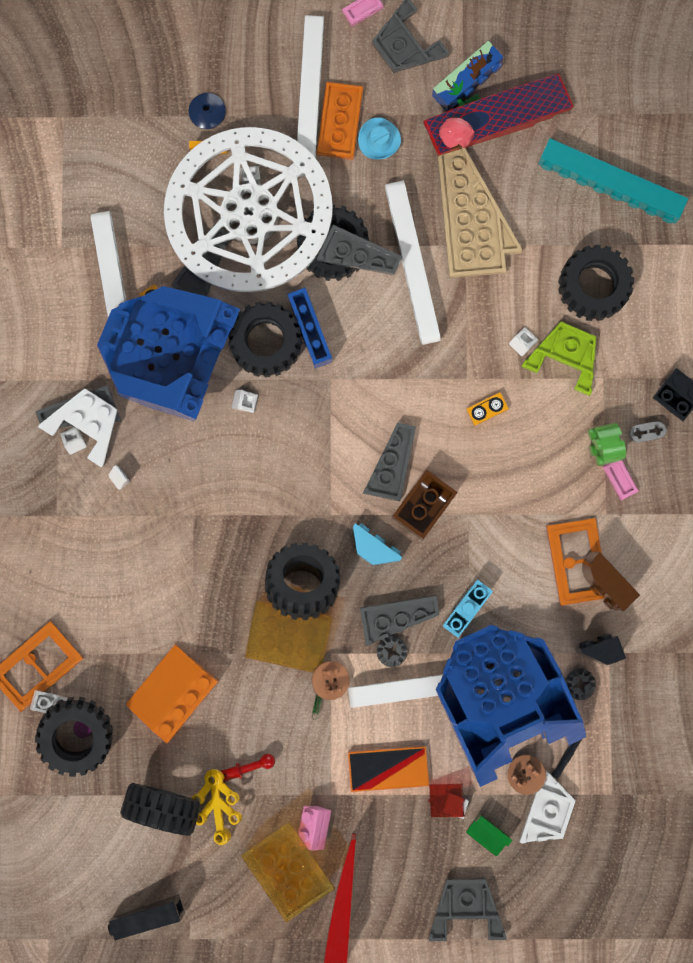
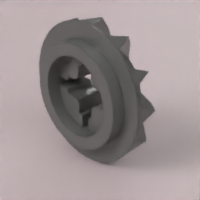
M389 636L379 642L377 657L385 666H399L407 657V646L399 637ZM397 644L395 651L398 652L400 656L392 655V657L388 659L389 652L386 651L384 647L392 648V646Z
M575 669L565 679L572 698L576 700H586L593 695L596 689L595 678L585 669ZM578 677L582 682H588L583 686L584 692L579 687L573 688V686L578 684Z

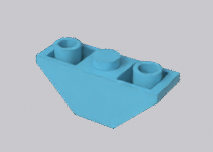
M356 523L354 524L353 530L357 554L371 565L398 562L402 559L400 556L401 552L394 546L387 547L384 544L385 540L377 534L375 537L369 534L370 529L362 523L359 526Z
M477 579L451 612L443 627L459 638L493 591Z

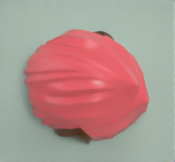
M459 117L446 119L439 130V136L447 147L460 150L470 144L475 133L471 125Z

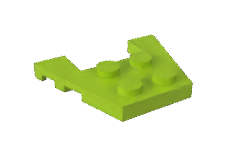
M560 322L522 364V368L537 374L544 357L551 358L581 371L574 390L590 397L592 393L596 336Z

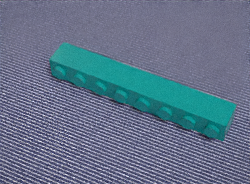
M550 138L538 163L544 170L555 171L563 178H571L581 186L587 185L592 187L597 193L608 194L613 200L624 201L628 203V206L635 209L640 208L646 214L661 217L664 222L670 224L677 223L689 199Z

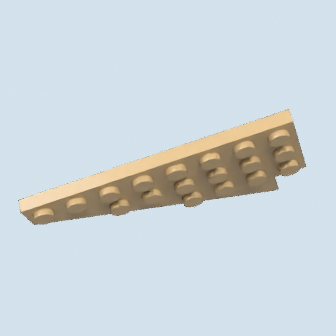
M463 148L444 155H437L449 278L506 273L505 255L522 253V248L467 150Z

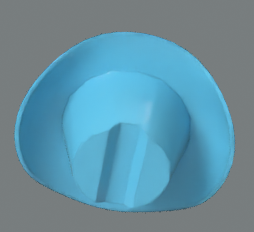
M372 118L361 127L358 144L366 157L370 159H386L392 156L400 147L401 136L396 126L390 121L383 118Z

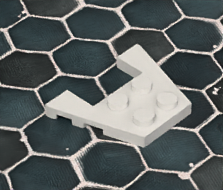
M83 389L39 424L38 427L54 436L64 420L97 440L87 459L103 467L118 409L89 390Z

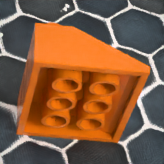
M175 644L125 705L166 743H169L219 683V680Z

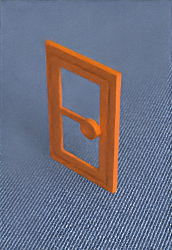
M596 518L546 526L560 606L604 599L601 595L597 596L591 590L569 594L565 568L572 569L575 564L583 563L584 559L574 560L568 557L563 560L559 538L560 534L587 530L591 552L602 553Z
M50 621L0 664V689L17 709L22 712L31 704L35 690L45 692L84 658ZM50 636L68 658L49 675H46L35 663V654L30 652ZM24 658V662L32 665L44 679L22 697L6 679L4 674Z

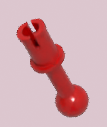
M267 753L262 755L258 761L243 766L236 763L234 767L220 770L224 777L223 783L235 778L241 779L244 773L259 768L271 769L275 765V758Z

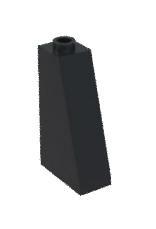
M178 894L112 917L108 924L110 936H113L116 941L180 922L185 914L180 895Z

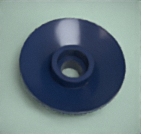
M202 93L196 96L191 101L188 110L192 123L206 130L219 126L226 114L223 101L212 93ZM206 106L210 107L208 111H204L203 108Z

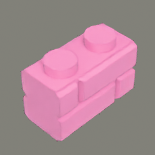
M319 806L303 807L297 846L308 850H324L331 810Z

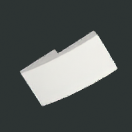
M35 690L30 709L46 713L51 705H56V702L61 699L67 701V697Z

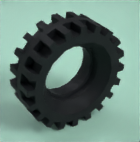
M333 205L330 228L335 225L369 241L368 230L364 226L362 218H358L353 210L351 212L346 210L345 206L335 208V205ZM314 210L310 212V216L307 219L304 218L306 222L312 223ZM299 235V236H298V238H297V247H298V249L300 248V246H301V245L303 244V242L305 241V239H306L305 236H302V235ZM317 257L306 268L309 272H313L315 277H324L326 281H330V279L340 281L342 277L347 276L349 278L353 272L360 270L317 261Z

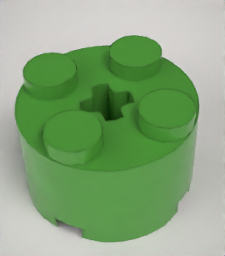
M617 423L588 429V435L592 441V444L589 445L590 453L592 456H595L598 466L618 462L626 458L625 442L621 441L619 435L622 432Z

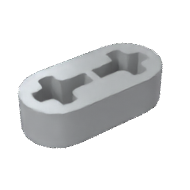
M661 422L639 424L630 429L629 438L634 443L658 440L665 435L666 427ZM655 426H657L658 429L661 428V432L658 433V436L656 433H649V430H653ZM636 429L639 432L645 431V434L641 435L640 439L633 435Z

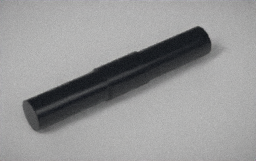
M582 739L569 745L552 773L553 777L559 779Z

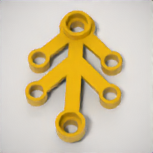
M211 769L204 776L205 785L199 793L192 796V799L195 800L198 797L200 804H203L205 796L210 790L212 794L210 801L199 813L196 824L200 826L206 823L207 817L214 810L216 825L214 842L218 845H225L231 840V833L228 829L224 828L222 810L229 816L228 819L232 825L241 822V813L235 811L230 806L238 803L240 797L238 793L233 792L223 783L224 777L221 771ZM220 791L226 795V801L220 797Z

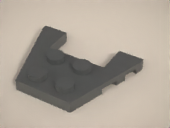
M403 0L390 20L385 23L372 40V45L393 73L449 56V52L440 40L426 50H423L403 22L417 13V8L411 0Z
M453 878L445 880L430 930L429 941H447L446 920L487 919L488 940H507L486 878Z

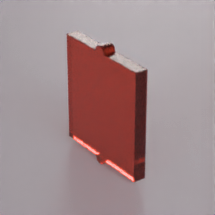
M429 784L430 799L428 802L430 803L431 817H464L465 798H463V784Z

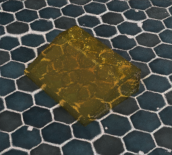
M256 600L245 658L313 673L314 668L323 663L333 617L320 615V617L315 619L311 616L309 620H302V618L298 617L297 620L291 619L290 615H287V617L281 615V610L276 611L272 604Z
M290 821L257 841L241 855L286 923L335 889Z

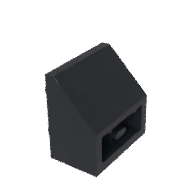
M675 368L660 385L653 399L683 422L693 410V380Z
M608 633L598 636L595 642L593 640L581 642L579 647L575 648L576 653L603 665H610L626 659L618 636H612Z

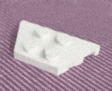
M546 771L547 781L540 791L534 795L519 842L522 844L532 841H546L548 839H563L575 800L548 771Z

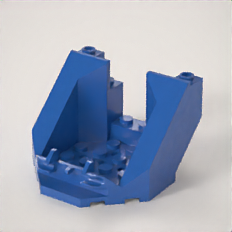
M165 286L142 297L120 303L117 308L111 310L97 344L118 395L153 410L194 422L203 404V398L209 385L208 381L218 356L224 348L240 309L219 299ZM168 329L169 334L166 336L163 335L162 330ZM138 339L144 340V344L142 346H139L137 344ZM156 346H160L162 348L161 353L155 352ZM173 354H179L180 359L174 360L172 358ZM149 364H154L155 369L153 371L148 370L147 366Z
M489 625L455 641L450 659L448 658L443 670L442 679L436 687V692L480 787L497 780L495 769L512 762L509 748L541 734L548 744L565 737L568 745L586 738L583 720L562 676L561 670L544 639L538 637L531 638L523 633L512 630L506 631L499 629L497 626ZM489 664L494 665V668L489 670L487 669V666ZM520 672L519 677H514L513 674ZM501 680L502 684L497 686L495 682ZM484 689L483 694H478L477 691ZM507 696L511 698L509 702L503 701Z

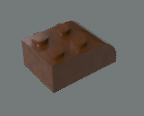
M426 470L393 514L392 519L423 541L458 492Z
M590 552L585 557L582 564V572L587 582L591 585L589 588L597 596L601 595L604 598L603 603L610 610L625 611L640 596L601 552Z

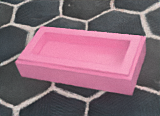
M357 0L343 8L342 12L350 25L354 26L383 9V4L380 0Z
M622 460L603 467L621 501L639 492Z

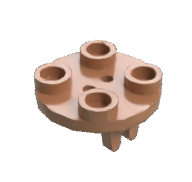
M326 661L314 668L312 687L317 696L326 700H335L342 697L347 691L349 674L342 664L335 661Z
M521 755L511 762L508 768V781L516 792L523 795H532L539 792L547 781L546 769L538 758L532 755Z

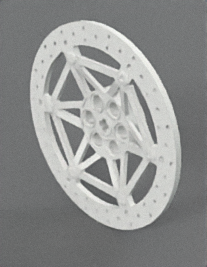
M257 127L235 128L223 131L202 141L183 158L175 169L169 181L164 201L166 232L175 253L182 263L200 279L229 291H263L292 280L302 273L317 257L331 227L332 195L328 180L319 162L299 142L285 134L270 129ZM255 146L271 149L289 158L293 164L287 167L246 153L245 147ZM232 151L231 157L197 184L190 182L207 161L222 152ZM247 161L280 171L282 174L262 186L257 185ZM234 163L233 189L230 192L204 187ZM240 165H242L249 180L248 184L239 185ZM302 174L307 178L313 193L314 216L312 223L306 222L303 216L297 178ZM285 180L277 194L272 196L268 190ZM290 183L293 186L297 219L277 208L279 200ZM247 193L251 194V197L248 199L242 198ZM204 194L223 197L222 205L218 206ZM185 196L192 197L199 239L194 244H191L183 223V202ZM264 199L269 200V202L266 205L260 204V202ZM199 200L205 202L221 215V219L207 235H204ZM231 205L237 206L234 211L228 210ZM266 217L272 218L269 223L263 222ZM279 217L293 225H278ZM234 223L240 224L236 229L231 228ZM223 226L229 233L212 239ZM251 229H257L256 234H248ZM274 231H292L291 234L262 256L264 240L269 238ZM302 235L306 237L300 248L290 258L273 268L265 270L264 264L297 236ZM235 239L244 244L250 257L246 258L214 247V245ZM258 243L255 255L250 244ZM207 251L251 266V273L224 270L208 262L202 256Z

